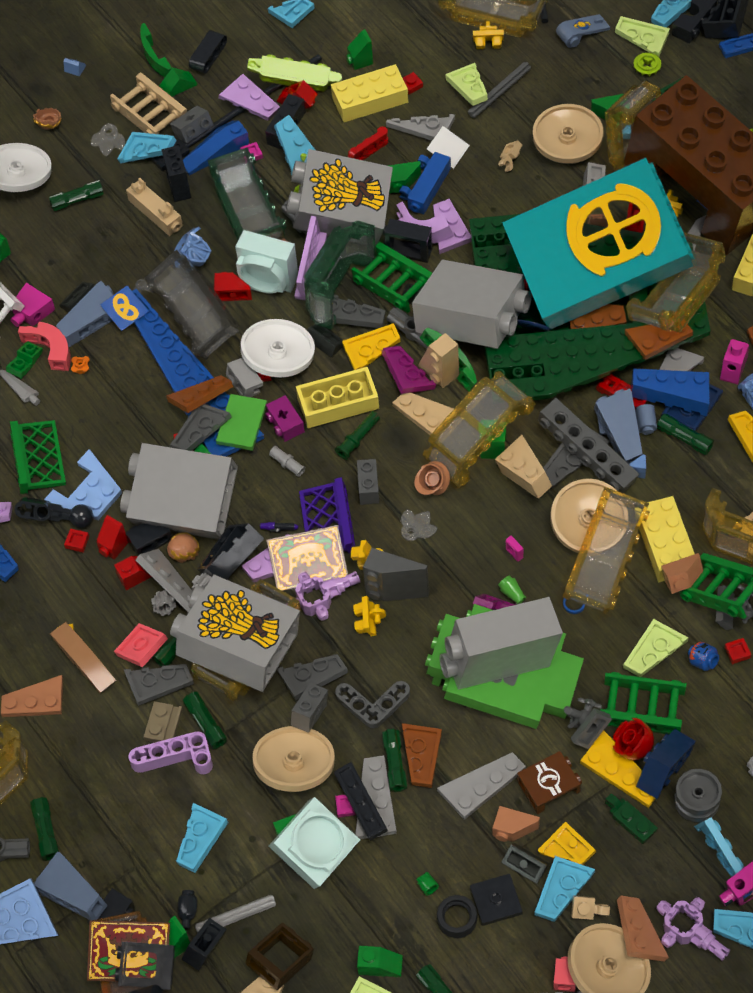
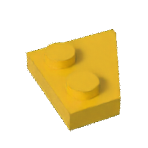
M565 822L538 849V852L551 858L557 856L584 865L596 853V850Z

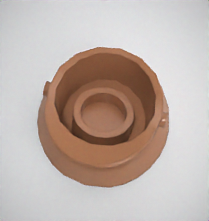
M432 461L423 465L415 477L414 485L416 490L423 495H440L444 493L450 482L449 471L444 464L438 461Z

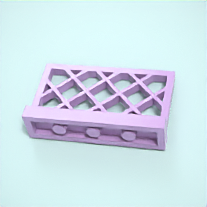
M315 216L310 218L296 281L295 299L313 301L327 241V233L320 232L317 217Z

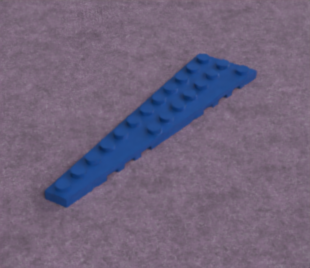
M137 289L133 290L132 292L149 311L137 319L134 324L173 392L175 393L214 378L189 348L180 341V338L171 331L169 325L159 317V314L151 307ZM224 392L205 404L225 411L230 395ZM191 411V412H189V413L185 412L186 415L188 416V418H189V416L191 415V413H192L193 411ZM220 427L202 442L213 455L226 457L241 450V448L216 444ZM260 430L256 442L264 439V434Z

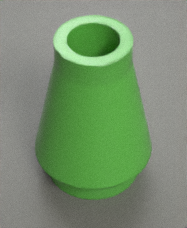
M510 575L498 584L500 591L516 604H520L526 599L516 579Z

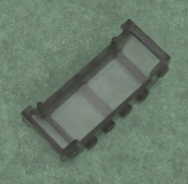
M175 250L145 277V280L148 282V289L153 294L158 293L163 297L166 302L164 304L165 307L174 313L173 318L175 321L183 326L182 331L184 334L192 339L191 351L195 356H201L207 360L212 352L232 335L234 336L239 332L237 328L239 324L207 279L199 270L195 269L190 260L180 251Z

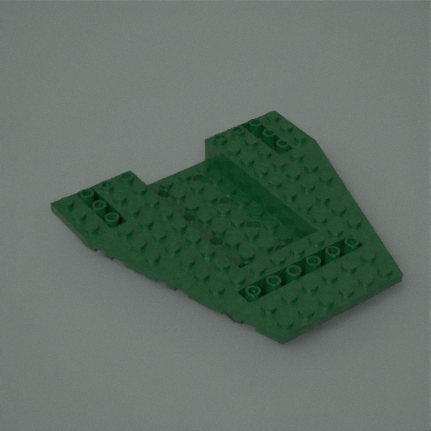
M520 214L469 219L473 265L523 274L502 223ZM584 223L582 234L584 237H587L607 227ZM620 230V235L628 250L635 247L644 235L641 232ZM611 234L588 245L590 251L601 256H617L620 253L616 240ZM687 240L695 258L691 260L693 267L609 303L611 305L624 306L627 324L570 329L569 321L551 329L549 332L538 333L517 325L514 334L506 335L498 348L484 346L493 404L550 399L555 397L556 394L563 391L564 393L568 392L580 384L586 385L610 375L613 371H621L631 364H639L664 354V351L645 360L625 335V329L683 318L693 330V336L666 350H674L684 343H692L710 336L711 330L694 241ZM531 304L528 312H521L517 320L531 321L546 326L536 304Z

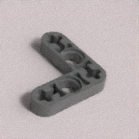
M398 681L374 704L347 683L338 685L335 695L338 702L367 727L378 728L409 698L410 687L406 682ZM397 689H400V690H403V689H404V690H405V693L403 694L402 692H400V693L398 694ZM341 691H348V696L351 698L350 702L346 695L341 696ZM384 701H391L393 703L392 707L389 709L383 708L382 703ZM356 702L364 703V707L361 710L354 709L353 705ZM368 711L372 717L377 716V720L373 719L370 721V717L366 712Z

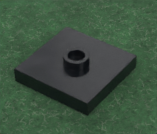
M510 874L470 885L482 926L523 914Z

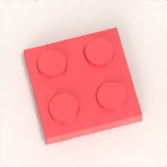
M139 623L114 652L117 657L143 667L168 638L164 633Z

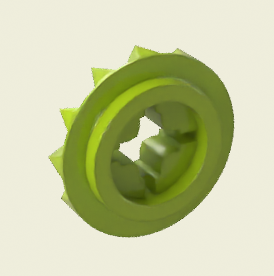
M653 53L638 55L634 59L636 73L640 72L642 76L648 74L649 77L652 73L656 74L661 68L660 58Z

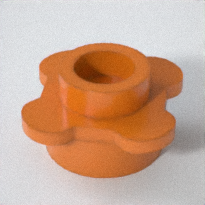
M73 357L71 359L73 363L71 371L78 374L87 372L89 370V357Z

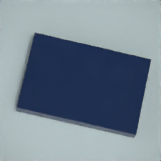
M709 384V409L707 415L723 394V390ZM667 406L662 412V415L666 413L694 431H697L707 417L700 415V412L684 411V408L677 406Z

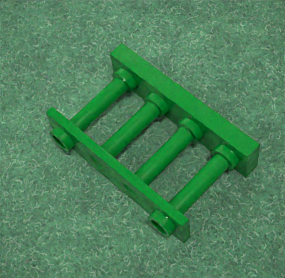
M379 242L375 246L377 257L362 272L355 267L351 269L353 281L357 285H362L392 303L400 310L409 313L408 300L425 285L432 272ZM381 262L390 265L376 279L368 276ZM395 270L402 272L403 274L389 288L382 284ZM409 278L417 281L403 296L395 292Z
M702 553L700 559L703 572L690 588L679 591L680 597L686 602L700 604L727 613L732 617L745 619L747 616L742 605L753 592V568ZM709 574L717 575L705 591L697 589ZM724 579L732 580L720 596L713 594ZM744 583L748 585L736 601L728 599L739 584Z
M618 672L605 673L604 685L610 686L607 709H600V711L610 714L612 718L607 726L619 727L626 720L630 722L633 720L632 718H638L644 721L652 732L670 734L674 729L681 732L682 720L677 719L676 714L679 695L685 696L687 683H682L678 680L665 681L621 675ZM618 687L630 688L628 710L626 712L615 710ZM638 690L650 691L648 714L646 715L636 713ZM659 692L671 694L668 717L666 718L656 716Z

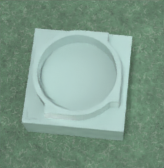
M243 230L235 246L238 259L236 267L240 279L255 291L263 293H283V291L291 293L298 276L295 244Z
M313 797L270 843L269 847L315 889L322 885L360 839L321 802Z

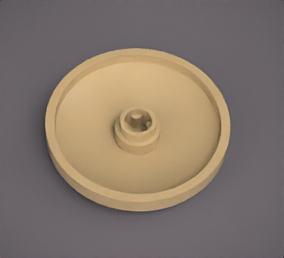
M561 104L550 107L538 116L533 126V142L537 150L546 158L559 163L584 161L599 150L603 141V126L599 117L588 108L580 105Z
M581 479L566 485L555 497L550 512L551 526L558 540L568 549L584 555L602 554L615 547L624 536L629 520L627 505L620 493L611 485L596 479Z
M293 726L282 727L267 733L257 742L253 751V768L259 779L272 788L288 792L304 791L320 785L330 776L335 763L333 746L324 735L313 729L307 733Z
M606 923L588 926L574 938L569 947L567 958L569 972L575 985L582 993H644L651 978L649 959L627 955L623 929L621 927Z

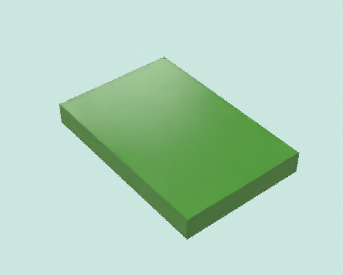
M230 394L225 411L230 412L232 417L220 427L216 444L253 451L266 410L267 400Z

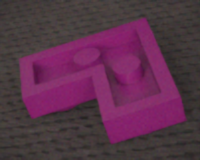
M487 594L475 596L473 604L492 610L516 605Z

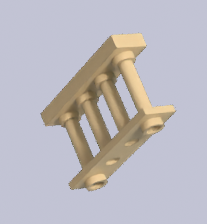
M141 72L136 75L137 86L121 99L117 98L114 94L110 95L112 108L116 112H120L144 133L159 134L160 130L187 112L184 106ZM140 92L148 95L132 108L126 105L129 100ZM151 101H156L159 104L144 117L137 114L138 111ZM163 110L171 113L154 127L148 123Z

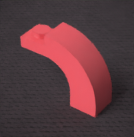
M39 322L37 328L19 326L18 334L21 343L29 341L33 344L47 346L50 348L48 361L51 370L69 371L71 364L70 350L65 336L58 328L44 322Z

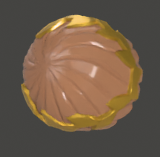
M53 108L37 109V113L33 114L35 124L45 130L54 129L60 124L62 119L61 113Z
M184 532L174 535L167 546L168 555L180 563L190 559L194 560L200 551L196 538Z

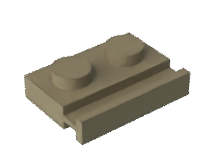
M154 701L143 737L144 741L156 743L174 738L182 715V706L176 707L171 704Z

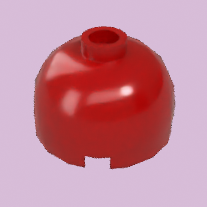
M632 718L633 720L630 722L624 721L615 731L613 736L615 746H613V749L626 759L640 760L653 748L654 735L644 721Z

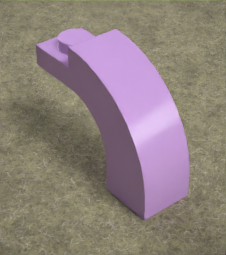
M403 201L397 204L399 210L397 212L398 220L432 227V243H438L453 236L443 213L429 220H417L409 214Z

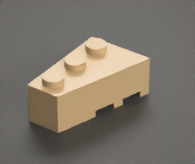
M446 333L428 346L418 365L431 380L442 388L459 376L458 344Z
M523 435L517 438L495 459L503 475L538 499L552 487L546 472Z

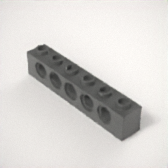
M557 398L540 411L538 417L540 425L548 429L557 441H561L567 447L570 453L580 458L583 465L592 469L599 479L615 488L620 495L636 482L639 473ZM570 433L575 434L577 437H572ZM583 446H588L590 450L585 449ZM614 471L618 473V475H613L611 472Z

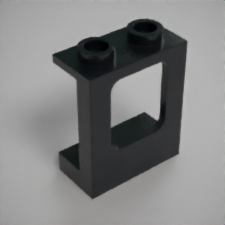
M122 942V946H118L117 959H120V968H116L115 981H118V986L147 987L158 985L161 989H172L175 945ZM128 952L155 953L157 955L155 977L152 979L128 977L126 975Z

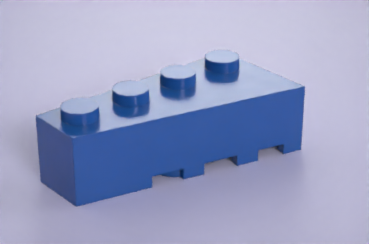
M633 369L631 380L632 397L653 403L658 401L668 407L677 406L684 408V411L700 412V415L707 416L709 409V372Z

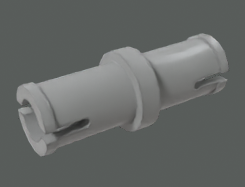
M277 446L270 450L269 456L281 463L284 469L288 468L298 477L304 473L306 467L294 460L291 454L287 455Z

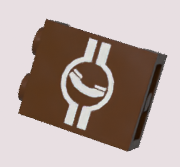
M561 751L517 773V782L537 814L545 810L546 803L572 790L576 794L580 793L582 780L578 773L572 771L570 760L567 756L564 757Z

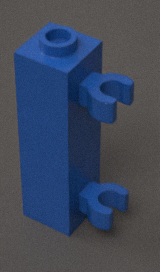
M434 152L431 159L425 155H420L418 161H420L421 169H424L414 188L411 190L409 187L402 185L399 190L401 192L400 198L408 200V209L413 212L425 214L451 169V157L438 152Z

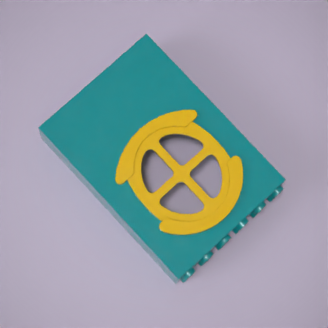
M647 158L502 222L540 315L546 326L550 329L693 267L691 260L695 259L652 162L648 163ZM612 201H626L638 206L640 212L616 223L608 204ZM596 208H601L608 222V227L584 237L582 230L587 217ZM644 220L646 222V229L642 239L635 247L628 250L622 240L620 230ZM611 234L616 240L620 253L617 256H601L590 251L588 245Z

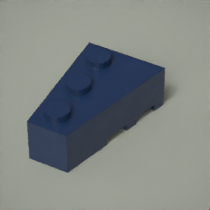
M676 729L670 734H665L661 744L658 742L653 751H649L645 756L643 762L646 764L636 787L658 799L663 786H668L670 783L669 777L674 772L677 774L689 758L696 741Z

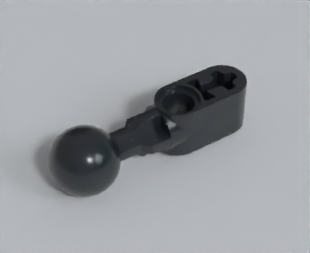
M24 497L18 501L14 508L16 515L21 518L39 521H60L65 519L70 520L74 527L80 529L88 527L94 518L92 509L84 504H78L72 509H68L47 500ZM23 504L28 508L27 511H24V508L21 507ZM39 507H46L48 514H42L39 511Z

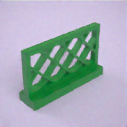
M55 420L18 424V421H10V434L20 494H26L30 489L66 485ZM45 427H52V432L49 435L41 430ZM30 429L34 433L28 437L23 434L22 430ZM37 434L45 438L41 444L33 440ZM48 441L55 445L51 451L44 447ZM29 443L37 447L32 453L25 449ZM40 450L47 453L43 460L36 456ZM50 457L58 460L54 466L46 462ZM31 459L39 462L35 469L28 465ZM43 465L50 469L46 475L38 471ZM55 472L60 475L61 480H52L49 477ZM35 474L42 478L40 482L31 483V478Z

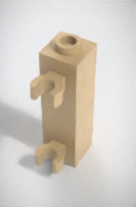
M141 178L126 189L128 200L167 235L171 236L183 226L181 215L173 209L169 202L162 200L147 187Z

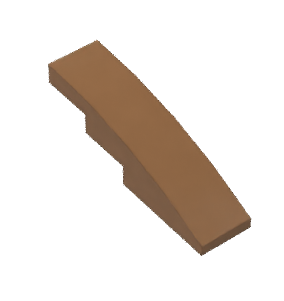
M66 622L50 633L73 665L77 666L99 693L116 681L92 650Z

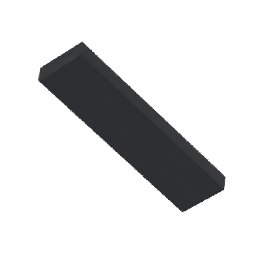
M352 762L333 771L369 840L371 841L387 832L388 829Z

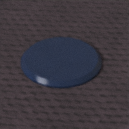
M517 320V325L526 329L539 332H549L551 330L542 324Z

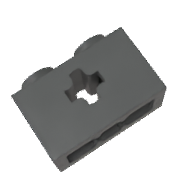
M198 105L170 123L175 137L186 144L214 125L209 112Z
M376 459L357 460L360 505L378 504L379 490Z
M309 683L292 709L291 726L309 733L327 706L328 690Z

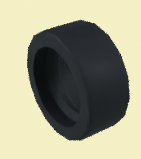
M453 895L444 899L437 910L439 928L448 937L456 939L471 934L477 923V911L473 902L461 895ZM452 906L466 908L470 915L469 922L459 928L449 926L444 917L447 909Z

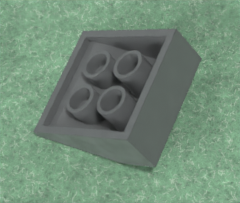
M371 548L363 566L366 596L373 600L382 601L429 596L427 565Z

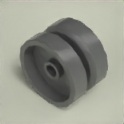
M691 769L683 773L678 779L674 797L675 808L678 813L686 820L692 822H702L710 817L713 818L718 812L722 796L721 783L718 778L710 771L703 769Z

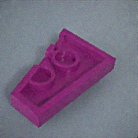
M401 346L383 348L382 355L401 394L435 390L437 384L433 380L429 381L425 376L426 373L422 369L419 370L413 364L414 360Z

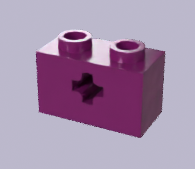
M286 395L266 404V419L269 423H273L275 433L278 437L281 436L284 442L305 432L303 421Z

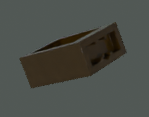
M282 922L248 952L246 965L275 990H279L311 961L314 948L308 941L298 936L291 927L286 926ZM279 941L283 942L299 956L284 972L264 956Z

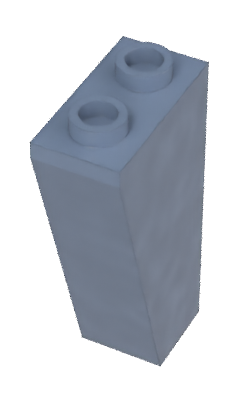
M102 281L98 282L56 325V328L65 336L68 347H71L113 321L100 306V304L113 296L112 289L108 285L105 286Z
M630 388L627 390L621 389L610 397L603 396L599 398L595 403L594 411L614 451L630 464L643 454L632 391Z
M58 851L34 883L37 891L42 896L91 921H97L107 907V904Z

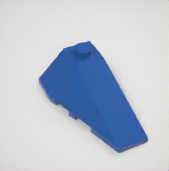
M232 120L218 127L183 159L188 175L241 150L240 147L249 145L248 132L241 122Z

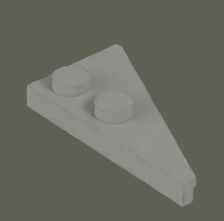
M449 114V117L438 118L437 115L411 117V120L400 121V118H393L386 121V127L432 141L442 126L450 130L455 120V115Z
M679 348L669 349L660 370L691 371L698 364H703L704 357Z

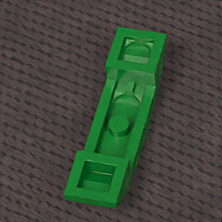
M143 23L141 24L140 33L145 57L151 67L165 78L171 70V66L165 57L158 59L151 47L153 46L152 35L146 24Z
M426 328L420 339L428 347L441 337L442 334L433 329ZM458 348L460 374L457 380L470 392L477 383L476 375L469 360Z

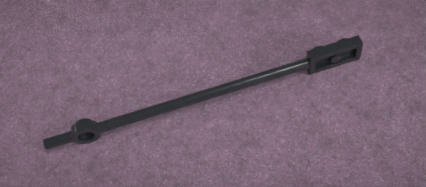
M318 54L310 60H308V62H310V64H316L319 61H321L322 58ZM273 83L264 89L263 92L268 96L283 85ZM241 106L235 108L214 122L211 128L187 144L178 139L174 146L179 145L182 159L190 153L189 147L247 109ZM163 155L151 157L152 162L162 172L165 171Z

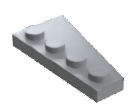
M160 549L140 554L136 561L189 613L192 609L189 608V601L193 591Z
M512 752L438 787L437 791L465 820L517 778V773L525 769L526 766Z
M384 755L364 758L361 781L388 829L387 832L380 836L397 834ZM357 817L356 836L359 839H366L368 836Z

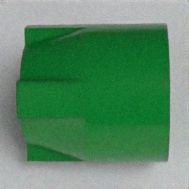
M425 872V874L417 878V884L426 896L433 894L439 888V884L429 872Z

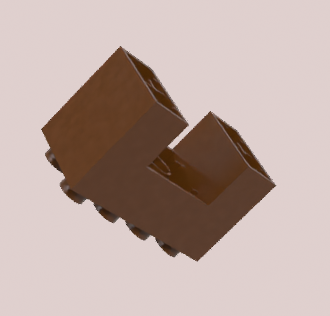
M686 75L636 115L624 164L629 166L647 158L648 163H653L659 178L665 173L669 174L708 209L701 233L725 255H728L753 234V132Z

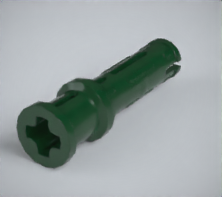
M371 411L352 434L346 435L344 442L335 448V452L339 457L347 460L350 457V453L360 446L362 438L380 420L379 415L375 418L376 412Z

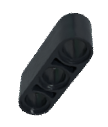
M209 30L189 60V68L206 74L226 46L227 36Z

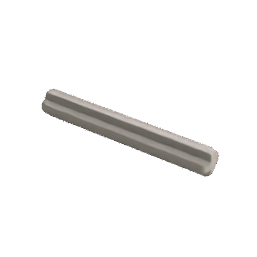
M268 895L211 919L224 927L276 906L273 895ZM207 920L199 922L195 925L197 933Z

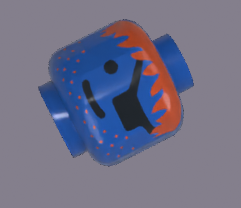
M700 641L692 645L688 651L691 665L701 670L708 671L715 668L718 664L719 655L717 649L705 642Z

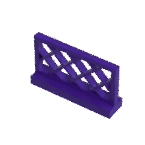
M342 477L334 479V483L299 491L305 532L311 531L314 525L320 529L329 527L334 521L339 524L338 529L343 551L351 553V548L356 546L347 489ZM333 489L334 493L330 499L323 496L327 490ZM313 494L316 497L311 504L305 501V496ZM319 499L326 502L322 509L315 507ZM330 505L336 507L332 516L325 512ZM312 509L319 512L313 520L308 518V514ZM322 515L329 518L324 526L317 523Z

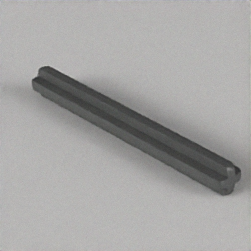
M523 62L487 94L488 100L471 107L468 110L470 117L476 118L530 71L531 66L529 63Z

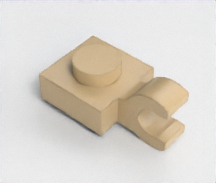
M518 140L506 144L500 156L501 160L498 165H506L505 172L513 169L512 160L516 159L520 154L519 151L522 144Z
M573 895L572 918L593 920L594 913L600 915L610 914V906L607 904H595L594 897Z

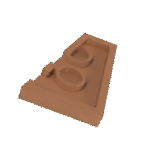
M60 675L3 695L1 701L2 717L62 714L63 676Z
M620 896L617 899L627 955L665 962L669 957L640 899Z

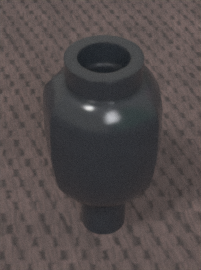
M183 890L182 895L178 898V916L182 920V926L185 930L190 929V922L194 919L197 912L198 900L193 890Z

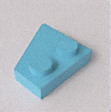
M288 0L282 2V6L276 8L270 6L268 13L293 28L315 7L314 3L309 0Z

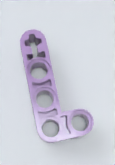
M192 732L137 747L129 753L131 767L138 773L189 759L193 760L194 767L199 774H207L213 768L207 740L202 732ZM202 742L200 746H194L195 743ZM178 747L183 748L181 751H174ZM157 753H163L160 757H155ZM201 760H207L206 763L199 764Z

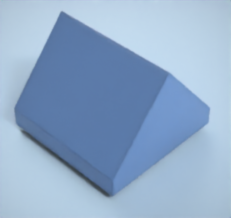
M65 58L63 61L64 72L80 76L86 67L85 63Z
M643 454L629 465L639 473L638 478L645 479L646 456Z

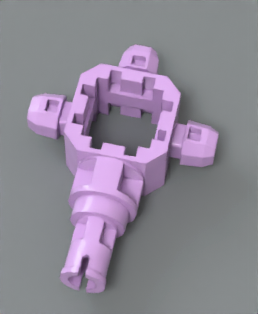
M354 571L342 578L332 577L327 581H323L321 577L314 576L311 578L308 573L302 572L298 575L300 583L297 584L295 589L296 598L288 600L287 605L298 610L301 607L305 615L313 616L316 614L319 620H326L329 616L327 609L331 605V599L341 595L345 588L360 583V578L356 575L357 572ZM313 588L319 589L322 592L323 600L318 599L314 601V604H311V602L307 603L303 597L304 592L309 593Z
M697 897L690 904L686 901H677L673 907L668 902L662 900L657 905V911L662 916L665 915L663 922L665 934L662 937L661 943L666 948L672 947L676 941L681 945L692 942L699 949L701 947L705 951L708 949L721 961L725 959V956H728L730 949L715 940L716 937L712 934V931L703 925L701 911L704 908L705 902ZM680 912L682 914L686 913L690 919L695 920L694 926L686 933H681L677 927L671 925V921Z

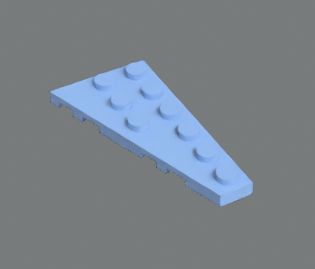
M32 878L0 893V944L58 936Z

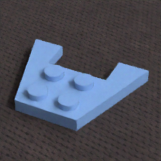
M88 450L77 463L78 466L90 474L70 497L67 498L53 489L44 500L60 504L63 508L72 509L78 504L87 505L93 511V519L99 521L119 498L122 491L93 453Z

